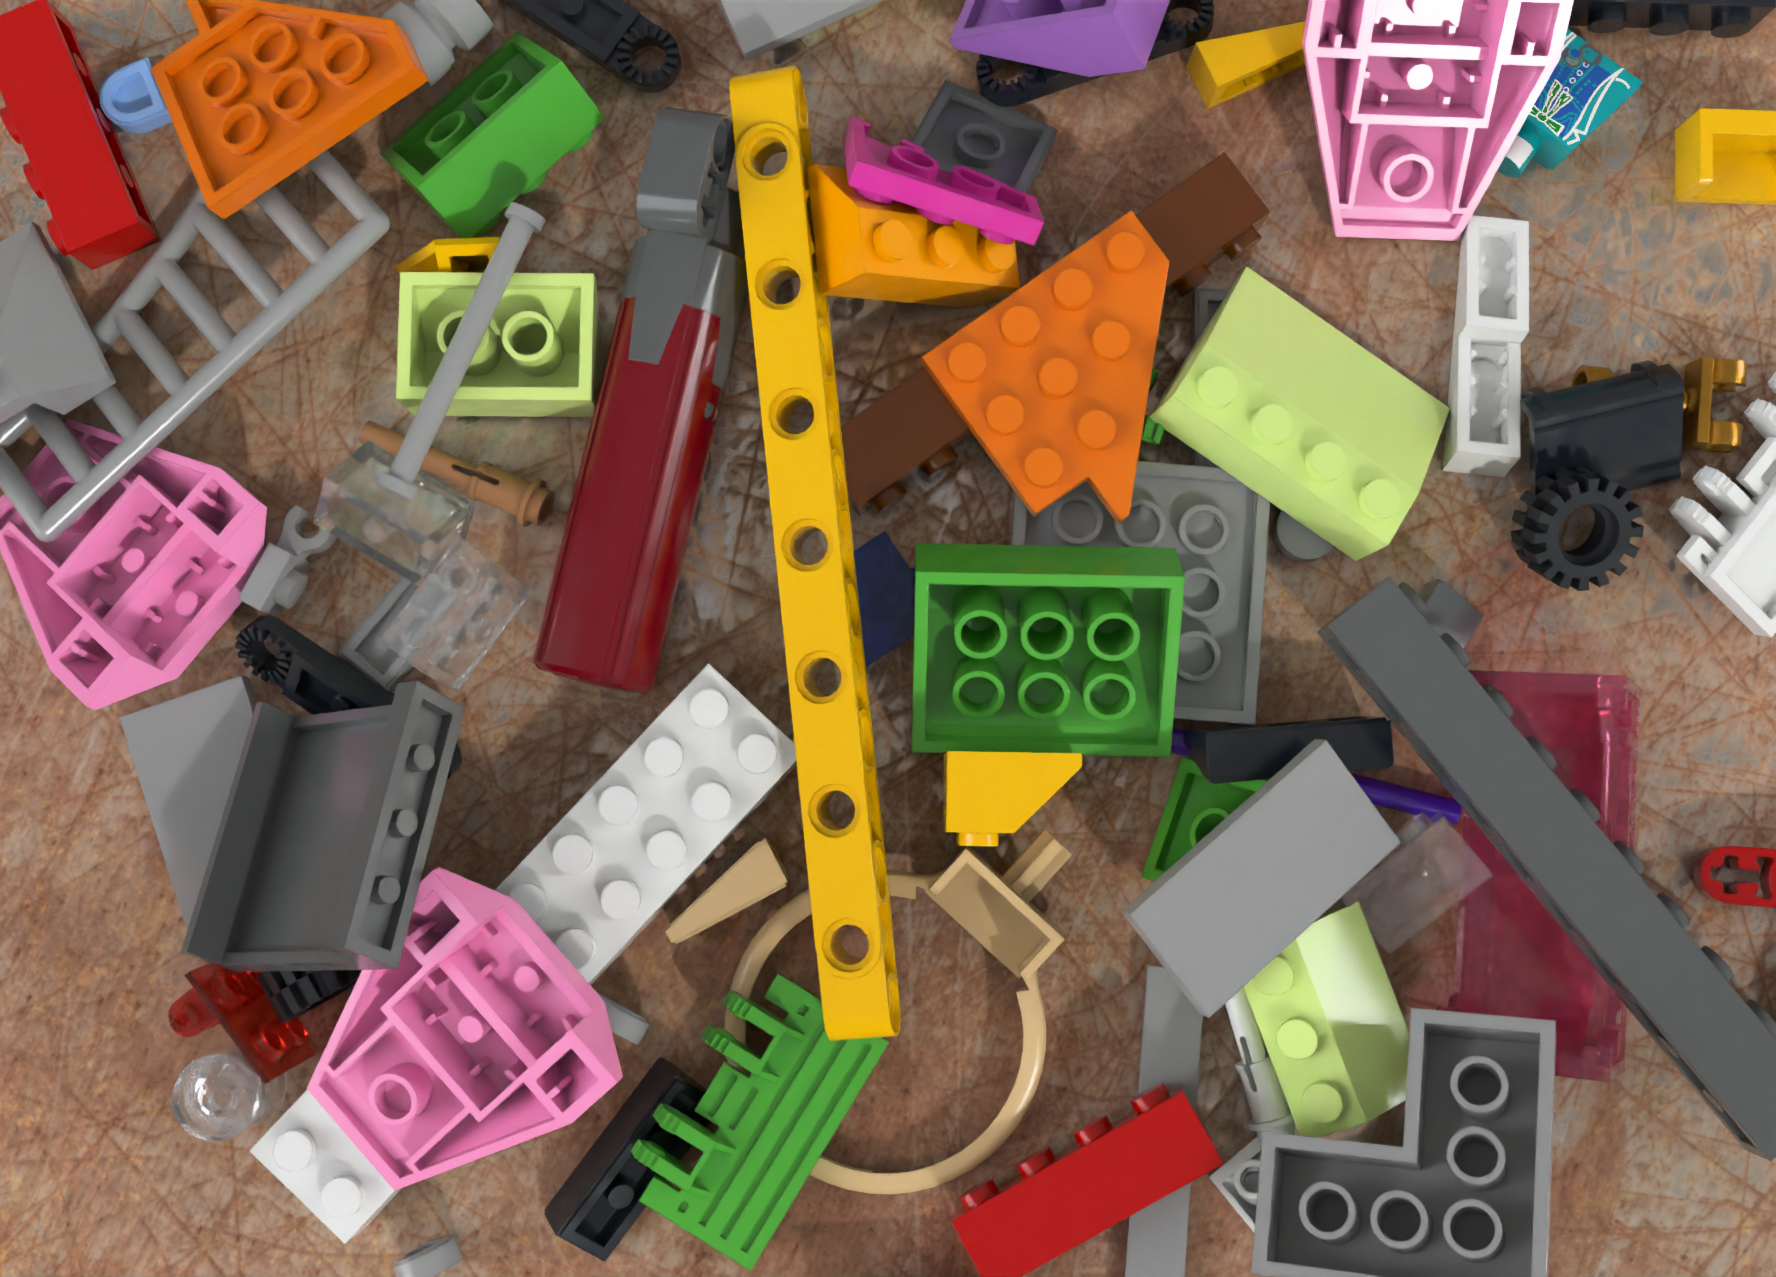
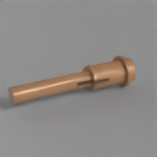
M368 421L361 430L359 442L395 458L405 435L375 422ZM430 446L420 469L467 488L470 499L479 500L517 516L518 524L524 527L529 526L531 523L541 526L549 516L554 503L555 493L546 488L544 480L537 478L530 482L497 468L487 461H483L479 466H476Z

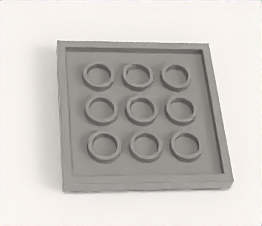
M1138 461L1130 513L1127 519L1119 525L1087 481L1036 517L1031 515L1015 492L1011 545L1175 548L1185 575L1173 720L1245 726L1255 725L1270 502L1218 467Z

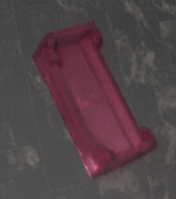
M1468 670L1482 687L1486 684L1493 686L1507 700L1514 712V715L1509 720L1525 739L1533 736L1548 749L1557 763V767L1552 771L1568 790L1572 788L1578 789L1594 804L1601 815V819L1596 824L1612 843L1619 840L1634 852L1641 687L1627 675ZM1463 810L1454 994L1450 996L1447 1007L1438 1006L1436 1010L1555 1020L1557 1034L1555 1076L1610 1083L1625 1072L1627 1007Z

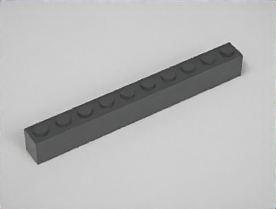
M1390 576L1376 584L1317 631V633L1387 718L1391 720L1396 729L1745 1150L1772 1161L1776 1157V1038L1773 1036L1776 1034L1775 1021L1755 1001L1751 999L1744 1001L1729 983L1734 978V974L1726 962L1708 946H1703L1700 949L1684 928L1689 925V920L1681 908L1664 893L1655 895L1639 876L1645 871L1639 858L1621 841L1616 840L1612 843L1596 824L1601 819V815L1594 804L1578 789L1572 788L1568 790L1552 771L1557 767V763L1548 749L1533 736H1529L1526 739L1509 720L1514 715V712L1507 700L1493 686L1486 684L1482 687L1466 668L1471 661L1462 646L1447 633L1439 636L1423 617L1428 612V609L1421 597L1404 582L1397 586Z

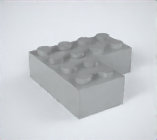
M1411 1008L1403 1147L1263 1131L1251 1273L1259 1277H1548L1556 1021Z

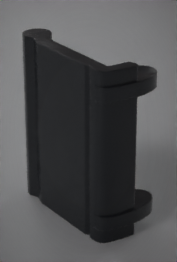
M1645 360L1633 363L1630 370L1631 373L1548 393L1540 387L1523 390L1520 405L1529 418L1530 490L1528 491L1537 495L1541 490L1534 481L1543 475L1556 481L1554 470L1560 468H1567L1573 472L1575 467L1585 468L1619 483V486L1629 491L1680 479L1684 384L1678 372L1670 364L1657 366L1652 361Z

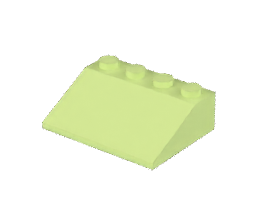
M1246 266L1235 280L1149 418L1157 424L1163 425L1166 431L1357 561L1388 546L1421 490L1450 408Z

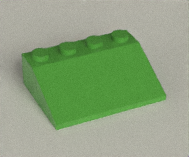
M915 543L912 752L1082 753V755L1170 757L1185 575L1175 548Z

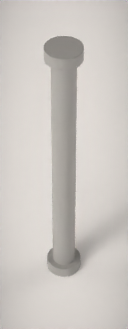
M510 202L504 214L509 220L399 451L388 473L380 472L375 483L381 488L412 501L416 494L417 488L412 484L533 232L540 233L546 222L543 216L522 204Z

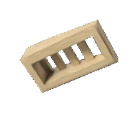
M764 838L761 842L753 845L671 923L670 928L665 931L671 943L675 942V944L683 942L789 885L788 882L791 879L770 839Z

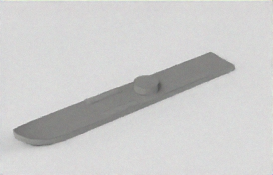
M1147 965L1138 1095L1164 1082L1168 1091L1182 1085L1196 1110L1203 1015L1198 1013L1163 966ZM1191 1183L1129 1217L1124 1277L1185 1276Z

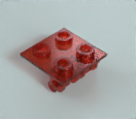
M211 963L189 971L184 976L193 988L172 1004L168 1014L169 1024L177 1034L184 1037H193L220 1024L265 1085L316 1055L308 1045L309 1034L298 1017L281 1024L256 978L262 972H233Z

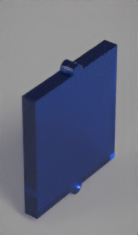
M886 531L854 551L866 668L914 637L915 568H909Z

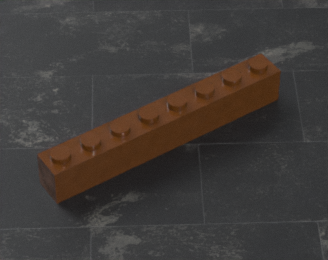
M1225 152L1135 215L1169 260L1164 298L1175 290L1181 297L1186 296L1212 275L1207 268L1225 254L1231 261H1234L1262 239L1257 231L1270 211ZM925 367L841 426L850 505L859 517L870 509H873L877 516L881 515L908 494L903 487L906 483L924 472L928 479L942 472L959 457L954 449L973 436V433Z

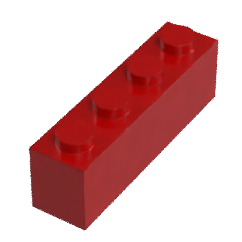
M36 0L0 15V91L6 103V107L0 109V115L12 138L18 144H23L30 161L23 165V170L35 194L41 200H46L53 217L46 221V225L58 250L64 256L72 255L94 270L160 242L161 238L112 121L104 114L101 108L100 92L71 23L48 0Z
M1164 1082L1157 1084L1130 1100L1134 1111L1113 1123L1110 1122L1106 1114L1073 1132L1072 1134L1077 1143L1054 1155L1050 1146L1045 1147L1015 1165L1020 1173L1019 1176L997 1187L993 1178H990L959 1196L963 1207L956 1210L951 1223L980 1276L1022 1277L1223 1165L1221 1153L1182 1085L1168 1091Z

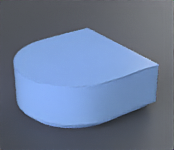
M149 57L115 70L104 80L100 89L99 100L104 114L120 129L133 134L146 133L172 122L151 71V67L155 64Z

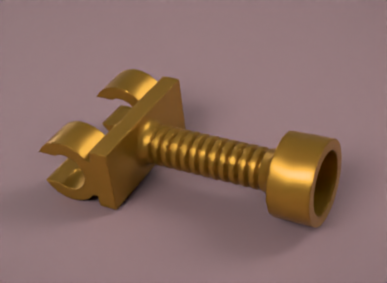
M1702 356L1685 365L1682 449H1698L1713 453L1732 452V448L1742 449L1743 425L1731 421H1710L1712 391L1733 392L1736 391V386L1746 387V362ZM1581 365L1574 375L1571 387L1614 377L1610 368Z

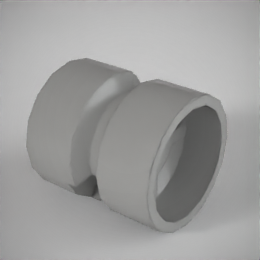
M413 0L414 3L412 5L399 1L396 5L390 6L379 17L394 20L408 34L429 78V81L425 83L427 86H434L451 69V64L455 62L452 50L454 47L470 51L494 28L492 21L476 0Z

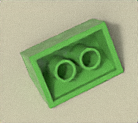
M516 32L380 154L459 238H472L474 235L484 234L493 228L501 217V211L520 194H527L541 185L547 176V170L566 153H572L582 148L591 139L594 132L593 129L605 119V116L561 59L524 35Z

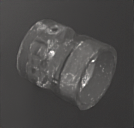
M253 1043L236 1044L205 1055L187 1065L178 1075L174 1085L172 1109L179 1125L191 1136L206 1142L226 1141L269 1120L281 1107L287 1092L286 1073L280 1060L269 1049Z

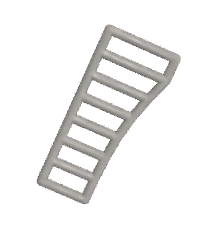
M328 150L308 162L307 165L358 221L331 248L276 186H273L254 199L311 264L284 291L225 222L208 209L198 186L149 260L113 305L90 328L103 354L122 334L170 394V397L144 421L140 419L115 385L92 398L123 438V441L97 465H95L58 414L53 410L34 403L0 424V488L39 540L51 542L57 539L389 230L390 219L387 214ZM199 232L265 308L238 334L232 330L178 265ZM162 285L217 351L190 378L139 316L140 312ZM32 425L76 482L50 508L46 506L6 451Z

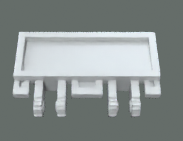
M1776 372L1767 382L1769 384L1768 387L1774 393H1776ZM1757 398L1744 413L1746 414L1745 417L1748 418V422H1751L1753 427L1766 440L1736 477V480L1753 498L1750 499L1725 473L1705 465L1703 469L1700 468L1692 480L1697 488L1702 491L1703 495L1722 513L1717 520L1711 513H1708L1707 509L1703 508L1695 500L1683 496L1680 499H1676L1669 508V511L1673 518L1678 520V523L1691 535L1676 557L1754 635L1772 638L1776 633V406L1771 402Z

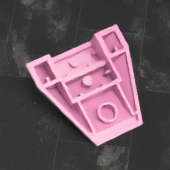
M1309 0L1302 46L1334 235L1336 237L1458 241L1561 57L1574 0Z
M71 419L64 423L95 465L123 441L120 435ZM47 444L22 472L48 508L54 505L76 484ZM157 447L151 450L57 539L51 542L41 541L34 535L4 493L0 498V551L49 670L86 707L93 710L177 679L242 603V601L238 600V597L264 551L267 507L223 469Z
M438 867L432 870L420 882L398 969L361 971L307 1086V1090L395 1191L572 1124L619 1082L623 1075L605 1001L521 905L511 897Z

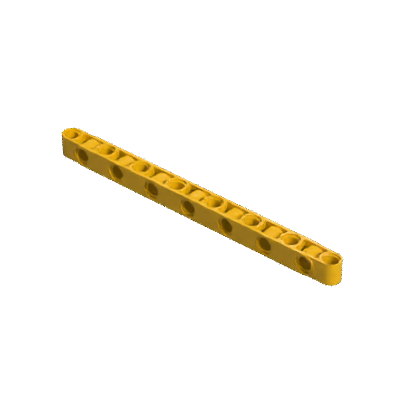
M794 65L732 76L729 89L822 1012L829 1040L840 1041L898 1036L901 1010L827 295H820L807 171V168L813 165L807 102L800 72ZM779 152L788 153L787 162L781 171L771 176L763 175L764 165L773 154ZM792 277L800 278L801 287L797 297L789 303L777 304L776 293L780 284ZM803 404H812L814 420L811 426L805 432L792 434L789 427V418L793 410ZM822 531L828 542L827 552L818 563L808 565L802 555V545L811 533ZM832 660L840 669L841 683L837 691L830 696H825L817 689L815 674L822 663ZM837 791L847 794L853 800L855 806V816L847 827L835 824L829 815V801ZM846 925H855L861 928L867 935L869 949L865 958H855L849 955L843 948L841 941L842 932Z

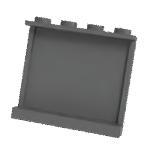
M417 680L398 683L391 705L293 717L265 702H257L181 953L233 972L398 969L465 707Z

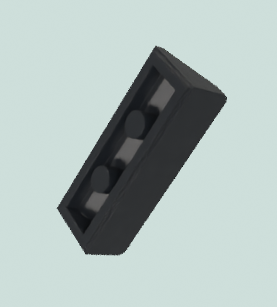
M1352 716L1188 730V733L1184 734V744L1201 773L1209 782L1214 784L1270 779L1314 739L1327 740L1349 772L1390 768L1394 762L1391 720H1386V717Z
M663 1057L658 1058L547 1205L545 1216L555 1235L605 1262L645 1209L646 1205L639 1200L654 1175L656 1174L666 1181L664 1177L634 1158L630 1151L638 1139H645L646 1141L656 1143L681 1161L692 1145L679 1136L663 1129L652 1115L660 1103L667 1104L706 1127L710 1121L694 1111L705 1094L706 1089L673 1063Z

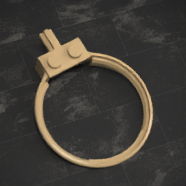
M1043 829L1002 875L970 846H964L942 871L934 874L887 870L890 896L916 900L917 886L924 889V892L1018 979L1022 976L1027 985L1026 988L1016 992L1023 1024V1047L1020 1066L1010 1095L998 1116L966 1148L948 1159L926 1168L900 1173H873L872 1170L854 1168L821 1155L809 1175L840 1188L869 1194L892 1195L917 1192L947 1183L971 1171L989 1158L1016 1129L1037 1090L1046 1052V1021L1044 1004L1038 983V968L1065 940L1062 930L1031 902L1073 856L1047 830ZM809 889L798 894L783 905L765 922L753 937L735 971L730 986L731 990L737 991L750 999L754 983L771 951L795 925L812 914ZM726 1006L724 1029L734 1035L735 1039L746 1045V1020L731 1013ZM726 1057L727 1063L750 1076V1071Z

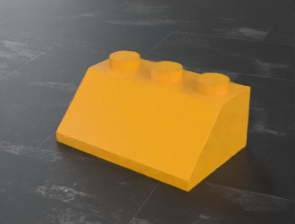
M813 164L807 168L820 295L975 308L1020 288L1015 240L1012 244H1001L983 236L977 227L954 220L951 225L939 224L923 217L917 211V207L895 200L889 205L871 202L860 196L855 191V187L848 185L846 168Z

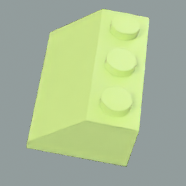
M400 272L396 399L414 416L423 401L483 273ZM513 273L445 416L592 417L603 373V347L597 284L594 273Z
M1355 900L1323 913L1243 987L1300 1136L1322 1137L1367 1123L1406 1101L1410 1031L1360 902Z

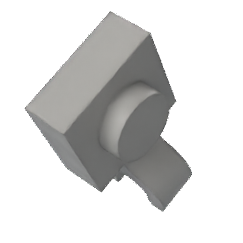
M297 505L292 507L284 518L283 530L275 545L270 542L268 543L238 600L261 612L280 617L285 608L290 609L298 602L306 588L308 577L304 573L310 562L305 559L311 554L321 553L329 549L337 538L338 527L324 521L315 536L305 538L302 533V526L310 512Z

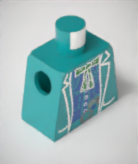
M1567 28L1561 57L1497 171L1505 176L1517 178L1532 159L1544 168L1553 170L1637 91L1643 82Z

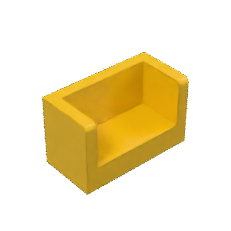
M1700 108L1675 129V202L1776 205V111Z

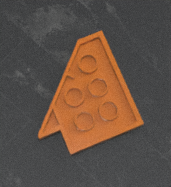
M185 0L199 34L151 67L206 205L210 211L224 220L429 81L408 34L394 20L260 0Z
M1132 210L922 356L921 363L1033 517H1036L1085 481H1087L1118 525L1126 520L1130 513L1169 268V260Z

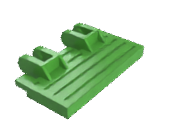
M780 973L777 974L764 998L788 1012L784 1020L731 989L722 1001L731 1013L743 1020H748L773 1036L762 1055L735 1039L734 1035L721 1027L708 1025L701 1036L709 1046L751 1072L750 1076L724 1061L695 1108V1112L719 1126L715 1133L667 1104L660 1103L652 1115L663 1129L679 1136L703 1152L695 1166L691 1168L666 1152L656 1143L646 1141L645 1139H638L630 1151L639 1162L681 1188L679 1190L655 1174L639 1201L749 1271L753 1269L889 1044V1039L885 1037L830 1041L824 1026L821 997Z

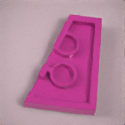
M852 115L850 116L842 140L848 185L855 187V191L860 196L882 205H889L895 200L917 207V211L923 217L939 224L951 225L954 220L975 226L983 236L1001 244H1012L1014 240L1035 245L1044 224L1036 197L966 166H954L951 173L942 170L934 158L924 153L926 148L906 139H903L899 146H888L868 137L872 124Z

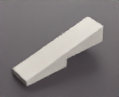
M1472 215L1462 232L1447 405L1450 410L1446 418L1442 471L1505 477L1521 458V342L1529 333V221Z

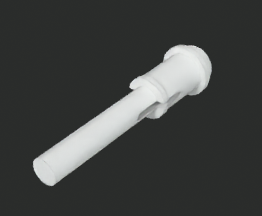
M1241 988L1225 1003L1242 1059L1235 1064V1067L1240 1074L1252 1114V1119L1247 1122L1250 1131L1257 1132L1261 1142L1263 1131L1293 1135L1297 1132L1293 1116L1269 1053L1267 1054L1245 990Z

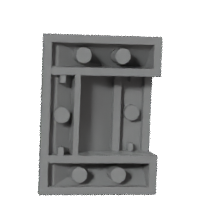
M31 222L0 242V424L34 403L65 415L117 382L40 226Z

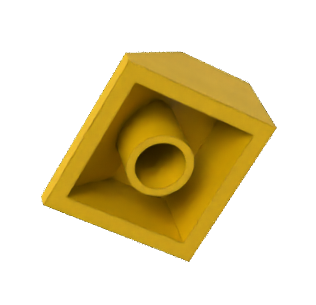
M947 751L943 755L942 831L956 832V845L998 846V833H1015L1082 767V753Z

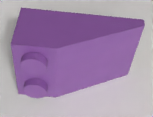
M966 0L949 40L955 49L1087 77L1142 70L1146 67L1170 0Z

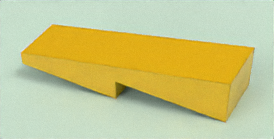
M1306 21L1196 42L1186 67L1206 108L1214 107L1305 66L1302 40Z

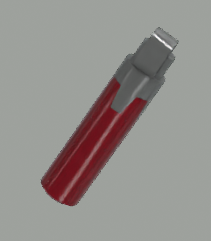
M666 107L661 109L653 126L636 199L638 221L643 228L648 229L647 236H641L634 243L532 662L539 670L559 677L604 688L645 694L654 688L749 290L746 262L743 260L745 249L739 193L726 187L735 151L733 123L728 115Z

